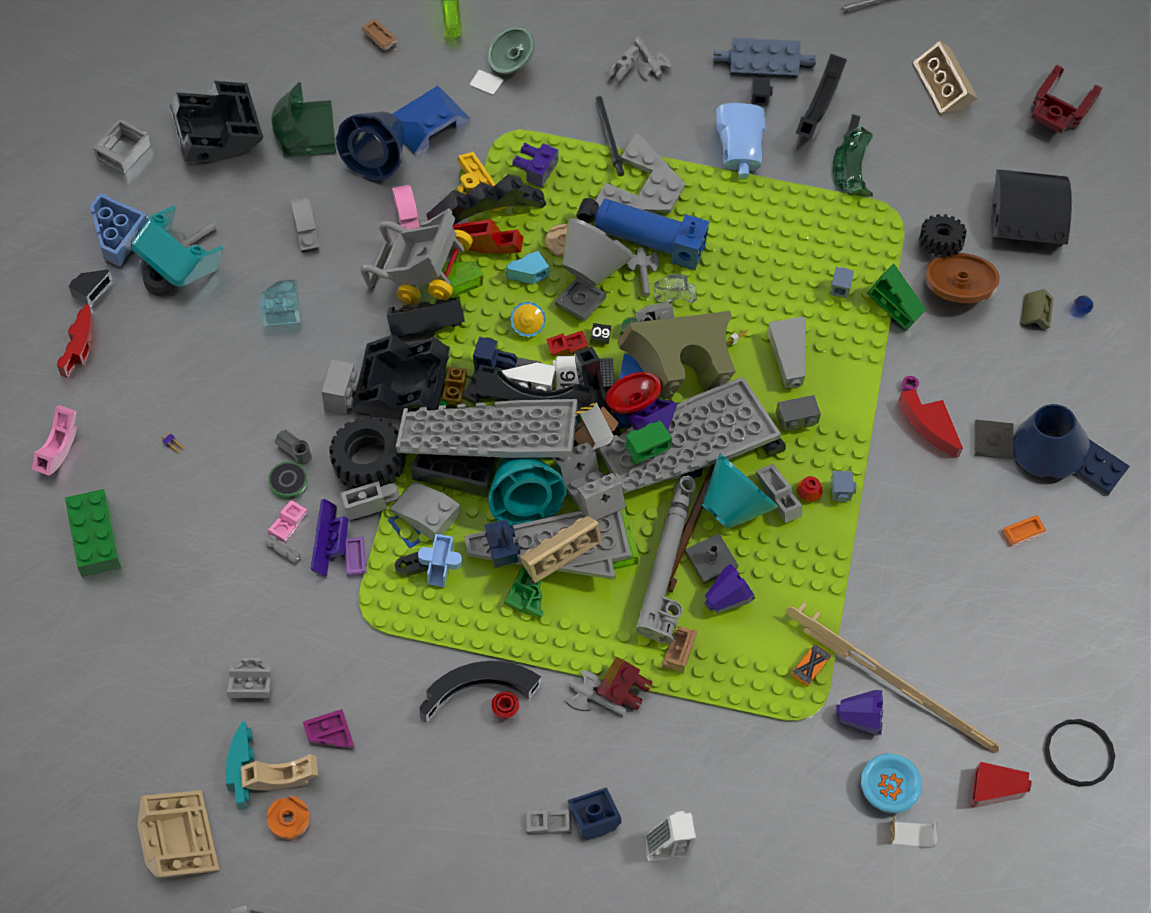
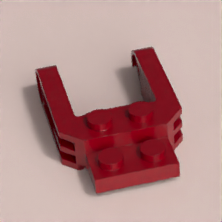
M1056 65L1036 93L1037 95L1032 103L1035 111L1031 118L1062 134L1065 128H1073L1080 125L1103 88L1094 85L1093 90L1089 91L1078 109L1065 101L1049 95L1064 72L1063 67Z

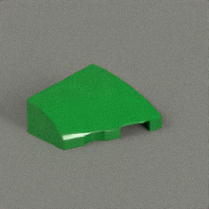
M522 567L518 571L504 604L522 613L541 618L543 615V611H541V580L535 583L526 569Z

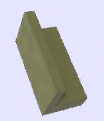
M1045 289L1025 294L1021 321L1023 325L1036 322L1043 330L1050 328L1054 298Z

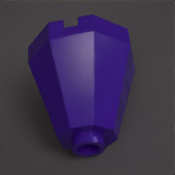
M731 564L723 569L705 595L707 601L704 603L711 612L713 610L716 613L724 612L749 604L756 599L746 581L739 576L740 573Z
M872 690L842 699L840 705L836 706V717H840V722L873 735H882L883 691Z

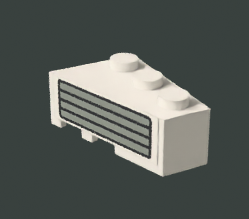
M685 811L673 813V815L667 817L644 837L648 862L690 856L696 839L691 813H685Z

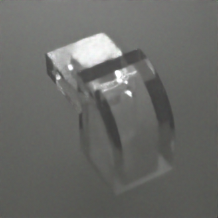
M672 274L654 283L655 298L661 302L671 304L678 298L690 303L697 300L695 284L688 282L687 275Z

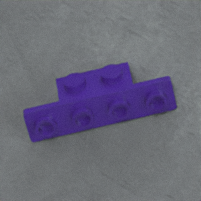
M322 499L320 503L310 567L311 571L322 577L327 576L329 559L344 555L349 519L344 516L335 518L337 506L327 499Z

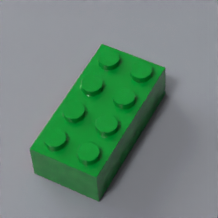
M100 489L65 497L75 558L81 577L121 568L109 501L105 490Z

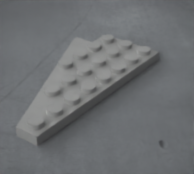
M621 510L596 520L599 524L602 543L556 571L612 580L616 579L612 562L631 558ZM582 511L513 525L516 536L513 537L514 543L518 542L521 553L517 555L518 562L513 564L522 565L520 556L525 551L537 547L543 540L552 538L561 529L570 527L576 520L586 516ZM485 531L465 535L469 557L492 560Z

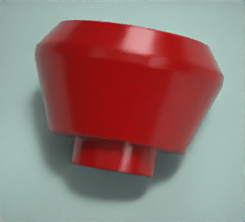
M808 476L797 484V494L805 501H816L823 493L822 485L816 477Z
M500 692L492 699V711L500 718H511L519 710V700L511 692Z

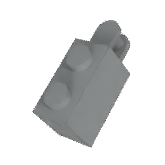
M378 481L342 492L341 495L349 520L386 510V503L399 498L397 486L395 484H388L380 487Z

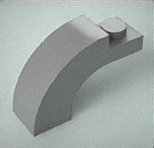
M308 196L290 199L301 251L319 248Z

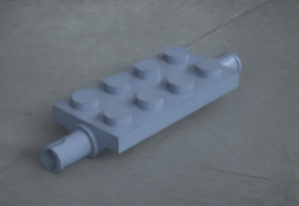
M732 38L731 50H714L713 61H728L731 66L730 73L799 76L800 65H816V55H801L800 41Z

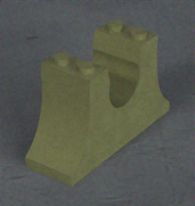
M730 311L629 323L617 342L619 349L631 355L644 372L655 374L661 382V392L657 397L659 399L663 398L666 400L673 397L685 380V369L682 364L690 366L696 372L698 382L705 392L726 384L736 372L726 344V328L732 318Z

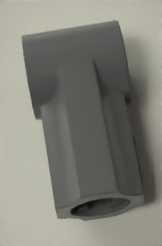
M286 429L284 431L281 430L277 434L275 444L293 456L297 463L306 464L311 460V451L306 441L299 440Z

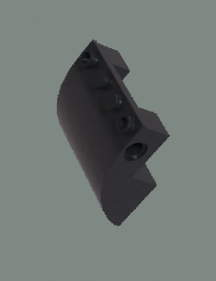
M214 81L208 95L176 92L169 106L184 161L214 162L230 159L249 151L264 138L248 83Z
M996 169L992 205H996L993 237L1068 245L1072 212V194L1068 176Z
M394 335L367 343L352 408L365 414L389 419H402L405 408H408V412L418 411L420 407H427V411L438 410L450 347L435 337L407 345Z

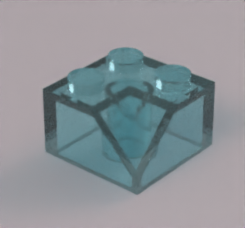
M297 280L277 281L261 292L260 304L263 326L301 323Z

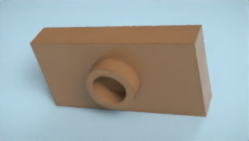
M376 19L362 27V31L384 51L397 43V38Z

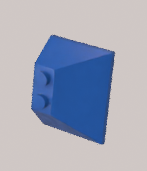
M439 86L434 87L392 113L403 126V143L415 155L429 146L430 136L449 124H452L457 129L470 121V117Z

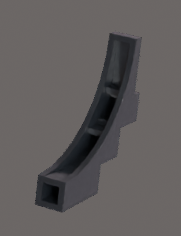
M507 174L495 186L480 182L468 194L453 190L431 209L426 216L429 221L449 208L455 218L453 223L455 225L468 217L491 209L508 206H532L542 209L547 204L542 190L524 185L521 178Z

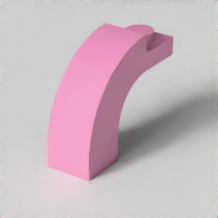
M60 405L55 407L50 435L46 443L34 452L32 470L51 475L61 466L75 438L77 426L74 424L77 411Z

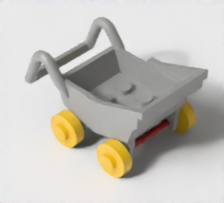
M449 208L431 220L422 222L419 228L407 230L405 227L391 221H382L379 224V230L385 240L375 265H363L360 268V273L369 288L374 286L377 276L390 279L396 284H402L398 287L396 296L407 304L415 305L419 302L421 293L418 290V285H424L430 282L428 286L430 295L440 300H448L451 297L453 288L447 278L458 251L469 250L473 239L466 232L453 229L452 226L455 218ZM389 228L398 232V235L382 270L381 267L392 243V238L387 229ZM451 249L453 253L443 274L442 268Z

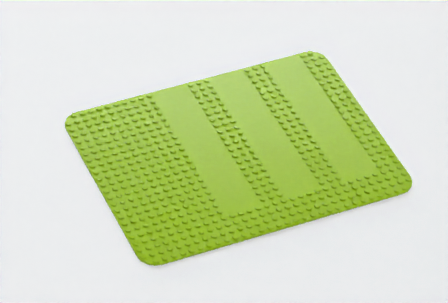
M518 129L504 133L493 142L484 168L495 184L507 174L521 178L524 185L542 190L547 205L542 209L532 206H508L506 209L493 213L491 210L469 217L468 223L492 219L501 232L518 229L524 239L521 253L492 254L468 250L459 251L450 280V285L453 288L451 297L460 296L465 322L455 327L451 325L444 326L443 329L435 331L434 335L435 338L450 347L446 374L448 367L467 369L465 391L474 373L473 353L479 337H489L497 340L498 350L513 353L519 358L539 361L542 364L553 366V360H557V356L551 355L546 339L562 333L567 336L583 330L588 347H593L599 359L613 358L615 383L620 378L623 356L626 353L619 349L617 343L622 336L620 331L624 319L629 317L637 319V311L648 305L668 302L673 306L674 318L730 311L732 318L726 328V344L736 372L728 382L744 377L781 433L780 438L785 443L786 450L768 457L763 447L760 446L728 460L765 494L766 492L759 481L756 471L773 464L792 487L793 495L802 505V516L785 523L775 509L727 529L715 518L716 516H713L703 507L686 549L720 534L739 565L738 569H736L740 573L739 576L746 581L756 599L749 604L724 612L716 613L714 610L711 612L704 603L707 601L705 595L716 579L703 585L686 554H683L673 577L678 579L673 593L669 592L671 585L668 584L665 597L678 602L683 609L682 615L678 618L676 628L673 629L672 636L678 626L697 631L694 645L682 674L662 667L670 644H663L640 635L635 629L669 508H671L674 495L673 487L684 476H690L696 482V488L692 492L689 506L686 510V525L711 465L682 474L681 478L666 479L623 493L626 507L621 509L631 558L612 562L616 578L614 580L562 571H554L541 579L540 584L542 592L541 611H543V615L541 618L517 611L504 604L518 571L523 565L509 564L495 568L493 560L469 557L467 552L465 535L484 532L485 524L498 521L490 511L488 498L498 465L503 458H498L488 495L483 497L412 480L411 467L418 454L406 453V464L402 468L403 472L400 477H395L396 481L393 483L397 486L399 498L415 481L444 493L460 504V516L443 535L453 537V552H458L461 555L462 565L456 570L449 569L446 587L428 585V570L408 577L397 575L395 571L397 559L416 553L423 547L433 548L434 541L422 533L418 535L413 527L400 517L394 520V523L400 529L399 536L388 522V519L397 516L390 511V508L397 500L386 503L387 509L382 511L366 565L367 574L363 575L359 589L358 605L363 618L373 629L390 636L583 677L581 671L584 670L596 675L601 682L617 656L639 668V674L652 681V686L645 684V686L650 688L648 692L781 721L799 722L814 716L824 706L830 692L836 653L803 631L805 626L788 616L786 610L790 606L799 609L803 602H805L806 606L802 613L813 618L816 612H820L816 621L839 635L891 316L867 292L893 263L899 270L905 235L903 220L899 213L889 204L873 198L749 174V177L746 179L739 178L738 171L660 156L685 183V188L670 214H655L681 222L685 214L710 221L707 242L697 268L692 270L671 263L672 254L605 234V236L613 241L615 239L634 255H637V248L639 247L644 248L646 256L656 252L659 258V265L655 272H652L649 267L647 268L650 296L644 297L642 293L639 268L635 267L634 271H632L627 264L600 284L594 286L605 292L607 298L584 322L555 306V300L577 277L562 266L563 257L555 256L547 249L546 235L552 227L560 224L568 225L570 219H577L576 214L584 198L596 200L605 183L638 196L651 174L623 162L624 176L619 177L611 161L610 147L607 145L532 130ZM524 143L535 148L541 147L544 143L559 150L558 163L542 188L526 181V171L512 166L516 155L529 161L533 159L520 153ZM617 148L619 155L622 156L625 149ZM595 221L588 223L595 227ZM536 251L541 254L549 266V277L535 284L511 280L506 277V266L509 263L518 261L527 254ZM836 267H844L854 271L847 298L829 294ZM521 302H535L545 312V327L536 336H520L511 327V312ZM805 316L804 382L798 388L784 389L767 335L769 322ZM593 323L611 325L609 345L590 342ZM746 329L748 330L745 332L747 333L746 335L738 339V343L734 345L727 343L729 341L728 338L734 333L738 335ZM573 353V354L562 355V356H575V354ZM682 364L685 369V380L673 397L666 399L676 402V404L705 392L698 382L696 372L686 364ZM555 371V384H554V389H553V390H556V371ZM445 375L444 380H443V385H442L443 390H442V393H441V395H440L439 403L442 401L443 392H444V388H445V378H446V375ZM815 395L821 413L818 424L812 427H798L792 431H782L776 414L778 402ZM490 396L489 399L484 398L481 403H485V406H495V402L503 400ZM462 399L461 404H465L466 408L476 407L475 404ZM446 405V408L457 409L458 406ZM577 415V423H578V422H580L581 420H583L582 417L579 416V415ZM618 427L621 435L626 433V428ZM594 449L599 471L603 476L611 474L597 449ZM538 457L555 470L553 457ZM833 471H852L853 482H856V493L852 495L851 501L838 502L837 500H831L830 478ZM808 476L816 477L823 488L821 497L812 502L801 499L796 490L798 482ZM567 493L562 502L563 506L554 516L581 510ZM419 538L420 543L409 548L403 539H408L412 543ZM401 564V568H403V570H407V566H405V564ZM816 644L828 652L831 658L810 685L806 687L791 676V674L813 645ZM632 684L631 688L641 690Z

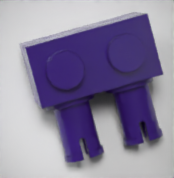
M524 143L520 153L533 159L529 161L516 155L512 166L526 171V181L542 188L558 163L559 150L544 143L539 148Z

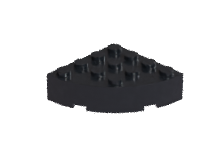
M418 454L411 467L412 480L487 497L499 457Z

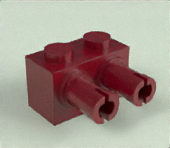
M616 656L596 692L620 706L623 702L634 710H638L640 706L635 704V702L642 704V698L630 693L629 690L633 684L644 692H648L650 688L645 686V684L652 686V681L640 675L639 668Z

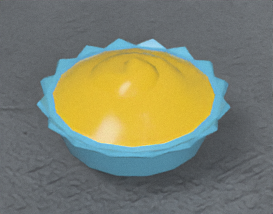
M521 302L511 312V327L520 336H536L545 327V312L535 302Z

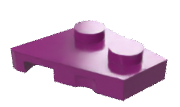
M343 709L303 721L309 743L354 748Z

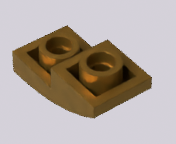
M448 367L442 401H446L447 405L458 406V404H461L467 369Z

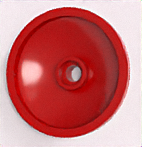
M637 372L627 375L616 381L609 388L606 394V403L612 411L617 413L630 414L641 411L657 399L661 392V382L655 374L649 372Z

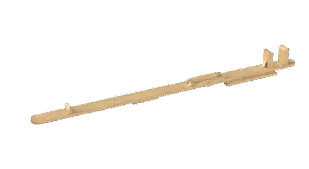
M803 602L799 609L792 606L787 608L786 613L788 616L805 626L803 630L805 633L844 659L848 655L860 665L866 667L991 752L996 753L999 751V744L977 730L976 725L971 726L881 666L877 660L816 621L820 612H816L813 618L808 617L802 613L806 606L805 602ZM851 650L855 651L856 653H858L859 655L873 663L876 667L871 666L870 664H868L867 662L853 654Z

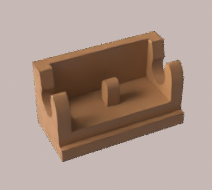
M678 626L677 630L674 631V641L669 645L662 667L684 673L696 639V630Z

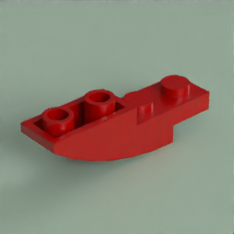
M85 304L83 309L79 310L77 319L68 329L71 341L67 344L63 356L57 361V367L61 376L68 377L75 364L83 365L89 354L93 341L94 322L88 304Z

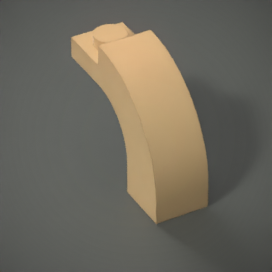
M312 754L283 764H267L254 761L241 767L242 787L252 790L272 791L295 788L308 784L309 779L318 776L317 757Z

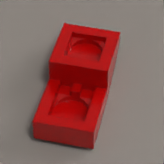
M583 330L567 336L562 333L546 339L552 356L573 354L576 351L588 348Z

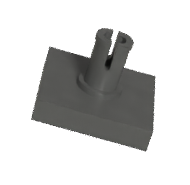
M720 534L685 549L684 552L703 585L717 579L723 569L729 564L735 569H738L739 566Z

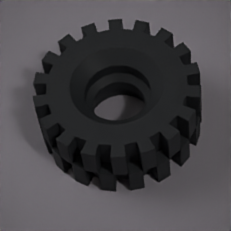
M936 214V217L932 215L929 219L926 218L924 223H922L919 244L922 246V249L924 251L928 250L927 253L930 255L934 253V257L942 255V258H946V255H948L950 258L953 257V254L958 255L959 251L963 250L967 232L964 223L961 224V220H955L954 216L949 218L947 214H944V216Z

